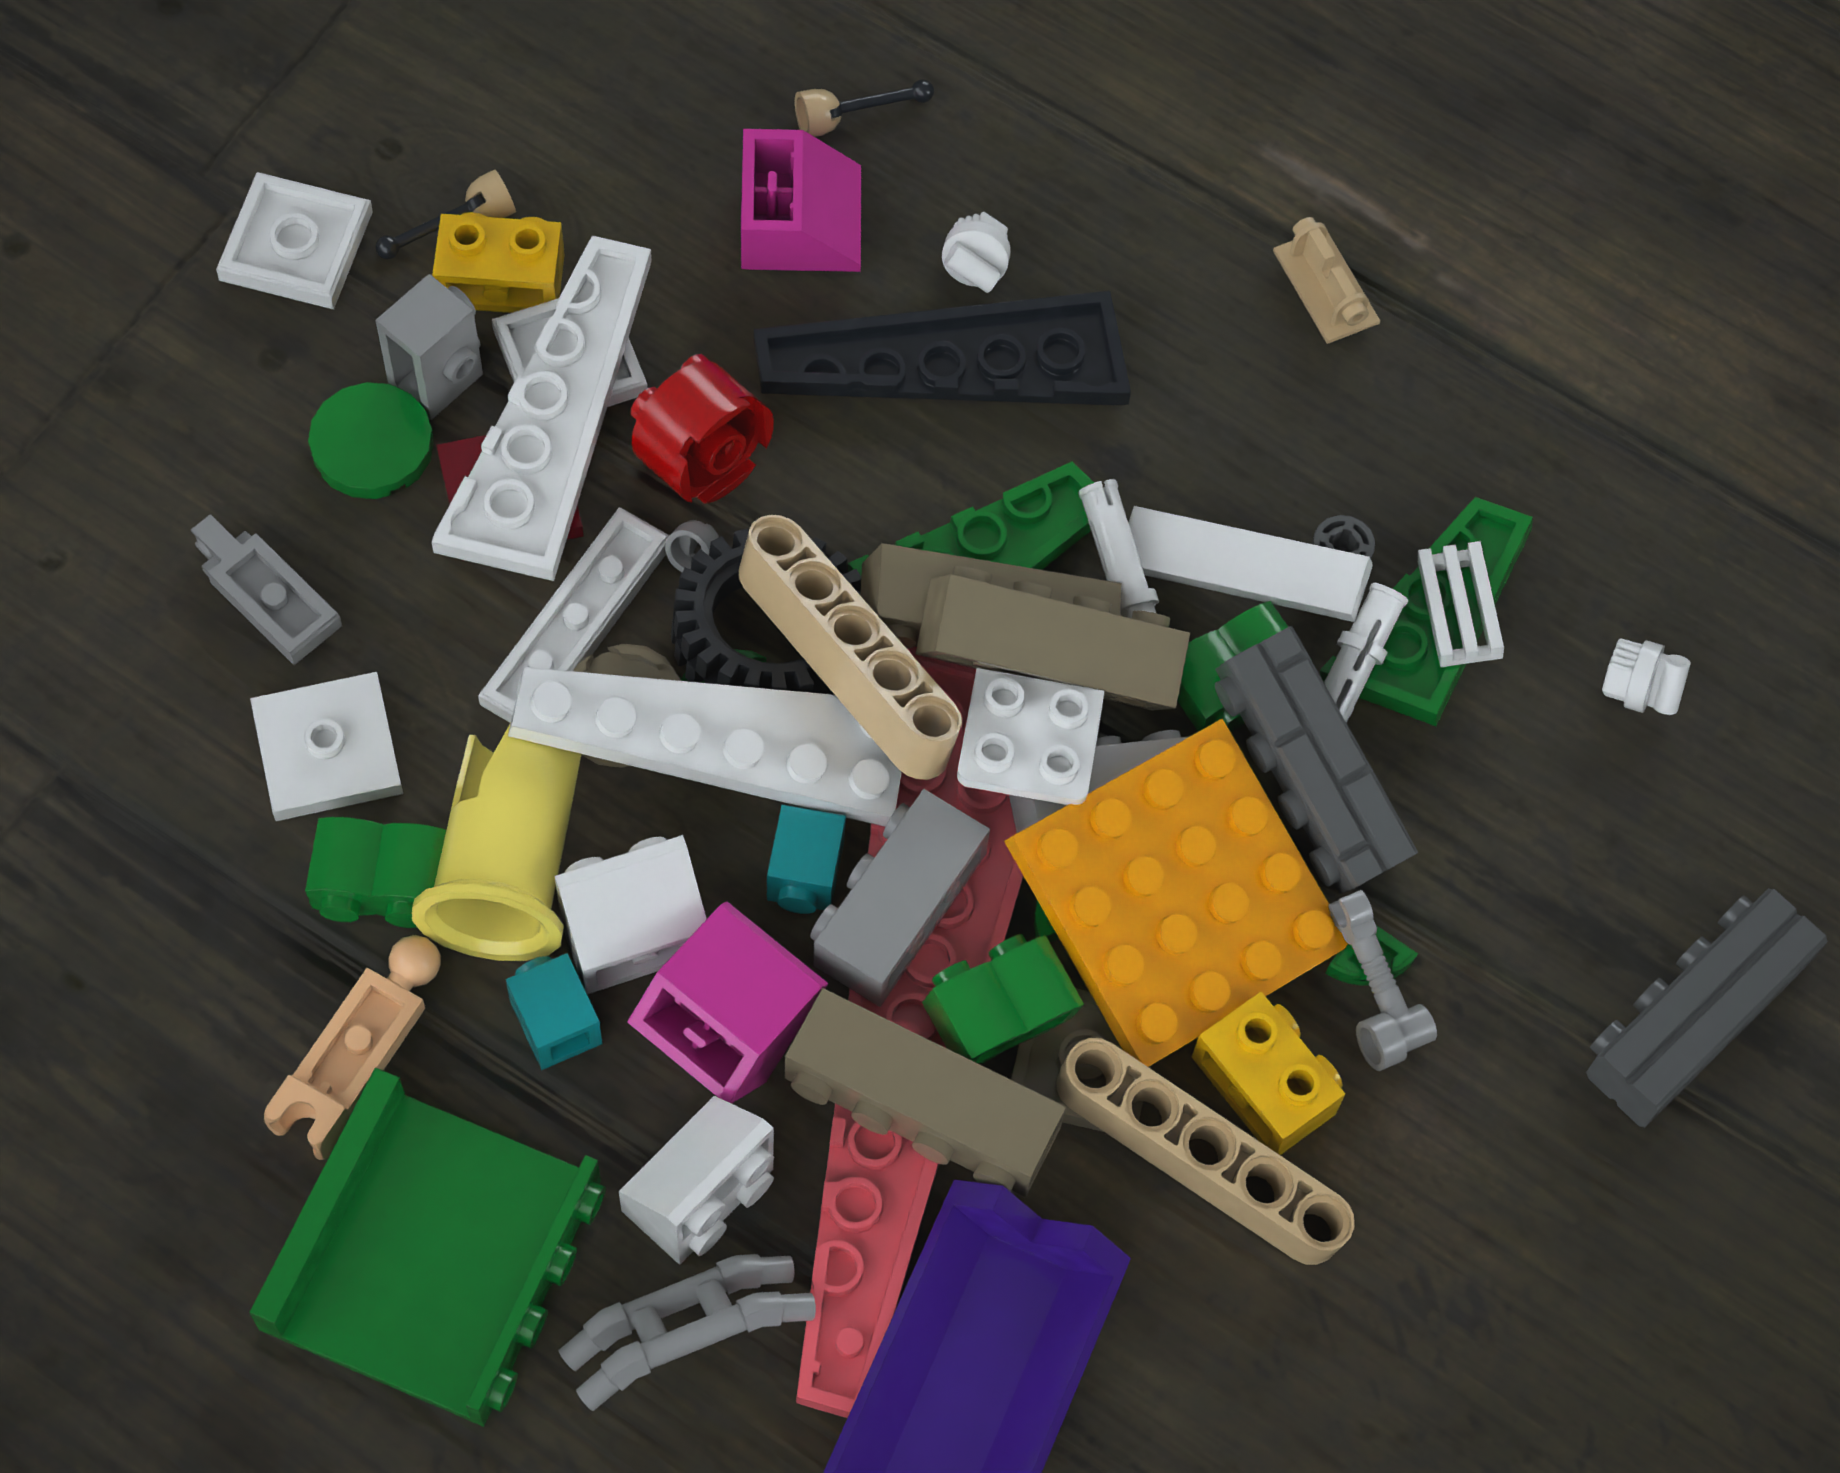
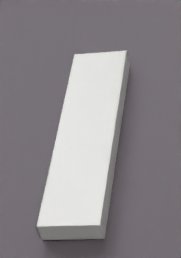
M1137 506L1133 507L1128 522L1141 566L1146 576L1257 601H1271L1275 605L1351 622L1356 620L1373 566L1369 556Z
M619 507L478 695L480 705L506 721L511 722L519 681L524 667L573 671L578 663L592 655L666 555L665 543L670 535Z

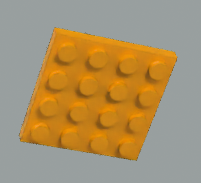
M1223 718L1088 793L1086 800L1082 804H1069L1004 841L1120 1047L1147 1067L1198 1038L1200 1034L1262 991L1265 996L1271 994L1344 950L1348 945L1331 918L1328 901Z

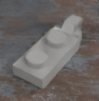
M211 514L191 529L197 540L195 542L196 547L208 559L202 565V570L209 577L210 583L293 665H296L342 627L341 618L338 613L256 533L251 536L244 531L237 538H234Z

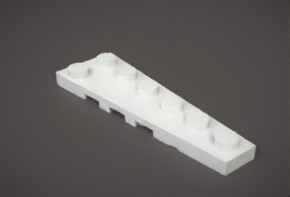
M597 236L591 237L556 303L554 315L547 320L534 344L535 352L521 377L516 378L508 394V403L495 427L491 426L481 445L482 452L469 477H464L432 539L434 553L554 581L652 262L651 249Z
M524 667L519 681L508 732L509 737L809 809L844 815L847 818L886 827L896 810L902 773L841 701L832 694Z

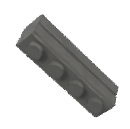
M1293 626L1235 655L1215 669L1221 679L1215 683V690L1220 702L1231 716L1241 715L1252 735L1246 739L1248 751L1257 767L1263 773L1272 771L1283 791L1277 797L1279 807L1288 823L1297 830L1303 827L1315 849L1309 853L1311 865L1319 879L1326 886L1334 884L1339 894H1342L1360 886L1418 853Z
M1768 888L1754 903L1743 895L1718 921V924L1725 931L1712 944L1701 936L1676 962V965L1683 972L1670 985L1661 978H1658L1633 1004L1640 1014L1627 1027L1618 1020H1615L1590 1046V1049L1597 1054V1057L1586 1071L1588 1079L1609 1099H1614L1617 1102V1106L1639 1127L1645 1128L1815 959L1827 944V936L1805 916L1798 915L1797 909L1775 889Z

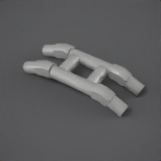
M758 1254L736 1255L717 1262L716 1267L621 1305L618 1302L600 1310L583 1324L584 1329L558 1351L567 1365L574 1371H577L600 1350L606 1351L617 1340L631 1335L632 1330H636L642 1343L636 1341L615 1351L601 1363L600 1370L576 1389L583 1403L590 1410L594 1411L619 1389L623 1391L636 1379L650 1374L651 1369L746 1330L749 1333L762 1327L780 1326L782 1322L812 1321L815 1318L816 1304L812 1293L781 1295L777 1291L753 1293L736 1300L737 1304L732 1306L726 1292L729 1295L741 1289L759 1288L762 1284L792 1283L794 1278V1263L791 1256L760 1257ZM698 1303L701 1304L706 1317L667 1332L661 1318Z

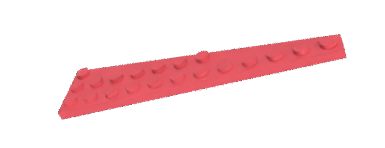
M914 646L907 650L957 706L961 713L962 725L947 767L942 774L925 780L915 779L905 775L903 772L901 773L896 809L902 803L911 807L921 791L925 789L990 828L987 853L883 1004L879 1007L852 989L849 990L848 1000L946 1048L922 1004V1001L935 987L932 978L944 969L964 960L968 962L970 968L991 961L988 952L1006 940L1024 876L1004 842L1017 834L1009 794L966 787L957 779L976 669L916 655L917 647ZM871 823L868 854L875 857L887 839L883 837L885 827ZM835 1104L810 1292L815 1299L816 1313L812 1321H806L796 1403L848 1418L897 1308L939 1164L917 1153L912 1147V1141L890 1130L885 1135L874 1133L854 1121L851 1117L852 1111Z

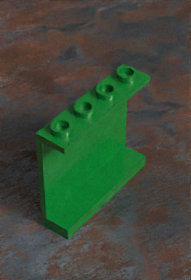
M375 1067L249 1313L257 1328L264 1333L484 1427L492 1409L502 1412L511 1398L518 1379V1373L511 1369L522 1346L530 1349L533 1348L543 1330L548 1310L541 1306L552 1283L562 1286L571 1271L577 1254V1248L572 1246L571 1242L581 1222L590 1225L602 1205L606 1187L599 1184L601 1178L598 1160L585 1155L580 1167H577L405 1095L400 1077Z

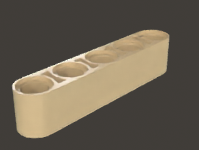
M767 515L754 521L748 532L739 567V581L743 588L900 771L915 779L928 780L938 777L947 767L962 725L961 713L957 706L798 524L780 515Z
M1088 1038L1078 1042L1070 1050L1056 1078L1057 1092L1063 1103L1289 1257L1305 1265H1318L1329 1260L1351 1238L1355 1227L1354 1214L1350 1205L1339 1194L1109 1041L1102 1038ZM1091 1064L1098 1067L1105 1076L1106 1086L1102 1088L1085 1086L1078 1079L1075 1073V1066ZM1146 1101L1153 1104L1161 1114L1162 1124L1159 1126H1146L1140 1123L1133 1114L1132 1103ZM1203 1139L1212 1144L1218 1154V1163L1205 1165L1198 1162L1189 1150V1140ZM1258 1176L1265 1179L1274 1191V1202L1261 1203L1255 1200L1246 1188V1178ZM1315 1214L1327 1222L1331 1230L1329 1242L1317 1241L1306 1232L1303 1224L1304 1215Z

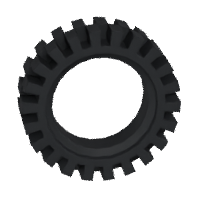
M748 529L734 531L732 548L721 536L711 541L709 555L700 549L692 557L691 569L685 567L679 578L678 589L676 588L671 642L675 644L674 656L678 666L687 664L685 678L689 682L700 683L705 680V683L835 695L804 658L784 663L761 662L748 658L732 649L720 636L714 624L713 613L726 596L743 587L739 581V567L748 536ZM814 537L813 542L825 555L827 543ZM837 551L829 560L860 595L861 576L857 569L845 573L848 559Z

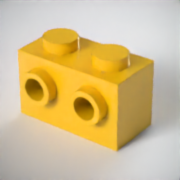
M474 212L461 215L441 214L432 276L447 289L450 286L460 289L470 299L475 310L513 313L558 299L560 297L565 257L561 222H549L538 217H524L522 219L494 218Z
M1261 991L1200 1034L1192 1054V1059L1258 1141L1281 1155L1335 1116L1345 1093L1341 1089L1343 1086L1342 1080L1335 1067L1324 1056L1317 1055L1315 1057L1299 1038L1301 1034L1300 1029L1293 1016L1282 1005L1276 1004L1273 1006Z

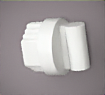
M982 212L980 215L974 214L973 217L966 216L965 219L959 218L958 222L954 224V227L948 233L942 250V261L947 272L957 281L965 285L979 287L986 293H989L997 281L1005 274L1011 254L1010 244L1007 239L1008 228L985 212Z
M1621 638L1616 644L1608 665L1602 691L1607 697L1624 701V707L1643 713L1646 707L1650 706L1662 714H1676L1691 662L1680 655L1664 654V645L1647 640L1642 645Z

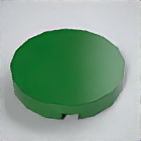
M371 382L343 388L325 400L311 420L308 438L315 467L321 472L322 478L328 485L350 497L379 499L390 496L391 490L399 489L404 484L407 488L419 480L431 461L434 442L426 410L411 393L391 384Z

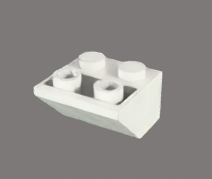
M683 835L666 840L664 837L648 838L632 846L628 853L606 860L600 857L585 858L570 865L565 873L555 876L561 922L564 925L563 930L586 994L659 971L706 921L704 907Z
M713 1096L619 1191L621 1211L679 1265L693 1251L698 1256H702L716 1244L725 1232L727 1225L723 1220L740 1203L746 1208L752 1206L772 1184L774 1177L770 1172L773 1170L774 1128L763 1118Z

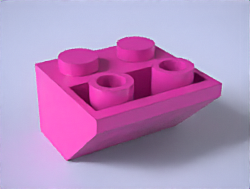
M743 129L741 269L860 272L861 165L804 130Z
M725 902L706 919L659 969L627 1023L714 1095L732 1104L767 1082L804 1023L822 988L825 989L828 983L730 903Z

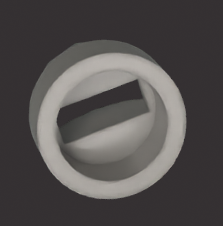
M697 520L687 521L679 525L667 538L665 543L666 555L671 564L679 571L683 572L685 567L691 569L692 557L695 555L693 552L697 544L699 543L701 550L709 555L710 543L719 538V535L709 524H704Z

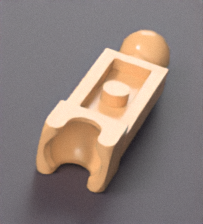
M418 935L403 937L393 945L388 957L391 973L387 978L366 968L293 1075L287 1076L267 1105L264 1112V1121L275 1135L281 1136L286 1134L297 1120L302 1118L315 1119L307 1134L308 1141L313 1147L314 1156L319 1160H324L330 1156L374 1068L385 1069L425 1010L423 999L410 991L413 987L427 985L436 977L441 965V955L437 946L426 937Z

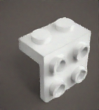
M977 668L958 765V781L963 786L1064 805L1082 804L1088 795L1105 691Z

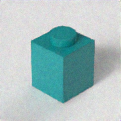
M781 805L767 873L768 901L777 902L781 908L800 914L813 913L816 909L825 910L832 904L845 841L846 816Z
M568 953L554 959L549 956L532 959L516 970L515 976L506 979L510 1003L541 1071L602 1044L600 1021Z

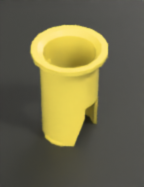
M509 724L494 753L483 746L476 735H469L435 885L432 888L425 889L414 899L412 921L425 936L446 948L463 954L497 961H528L542 956H549L561 947L564 925L551 908L556 888L555 876L559 873L581 754L509 737Z

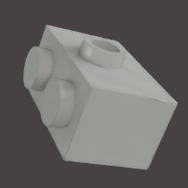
M428 274L375 321L388 384L411 393L425 408L428 418L432 420L483 375L479 351L481 343L476 331L474 317L476 310L474 305L460 289L455 286H450L447 289L432 275Z

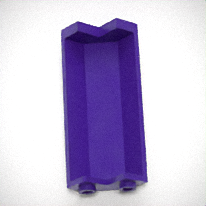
M954 1179L823 1473H1042L1131 1258L1094 1226L1042 1219L1004 1186Z

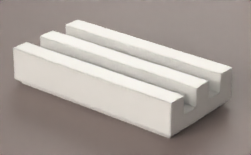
M1481 542L1468 543V549L1457 551L1456 545L1443 546V553L1433 555L1431 548L1418 550V565L1440 667L1502 659L1504 645ZM1462 567H1470L1487 645H1477L1461 572ZM1447 570L1463 644L1462 649L1452 650L1436 571Z

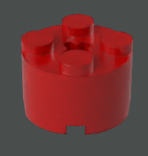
M702 354L690 357L680 370L666 379L658 388L650 387L645 389L638 395L631 407V415L636 419L632 433V449L634 454L685 501L692 503V498L696 497L704 504L721 499L737 488L756 467V464L749 459L756 446L760 443L767 449L774 429V418L771 410L722 367L710 361Z

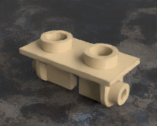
M1312 217L1304 218L1296 223L1293 227L1295 234L1293 241L1274 247L1273 252L1326 343L1334 342L1380 324L1379 317L1323 223H1316Z

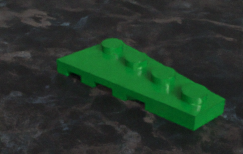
M1071 461L1003 492L1002 499L976 511L972 506L951 516L950 523L923 535L915 532L896 541L895 545L1043 570L1091 531L1085 508L1078 492L1083 487L1094 482ZM867 554L848 563V572L857 569L861 576L862 563L869 555Z
M1475 497L1430 547L1432 555L1443 553V546L1456 545L1457 551L1467 550L1468 543L1480 541L1494 604H1496L1532 531L1533 517ZM1418 566L1411 575L1406 573L1393 588L1404 595L1408 602L1403 607L1383 647L1388 653L1382 665H1374L1359 698L1436 727L1466 664L1440 667ZM1462 567L1461 572L1476 640L1478 641L1483 631L1470 567ZM1447 570L1436 571L1452 650L1462 649L1463 644ZM1334 655L1320 669V677L1323 682H1325L1337 658Z

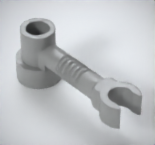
M1360 890L1342 897L1338 901L1328 904L1335 926L1342 933L1345 941L1352 945L1359 963L1362 964L1361 968L1364 969L1363 973L1367 976L1366 980L1369 981V986L1372 987L1371 991L1374 993V998L1381 1012L1359 1022L1356 1026V1036L1366 1061L1375 1070L1382 1071L1403 1062L1407 1057V1052L1436 1040L1437 1029L1432 1015L1425 1006L1418 1004L1407 1008L1400 989L1396 985V980L1393 979L1394 976L1390 973L1391 969L1388 967V962L1385 961L1386 957L1383 956V950L1376 937L1377 927L1373 919L1371 904L1365 893Z

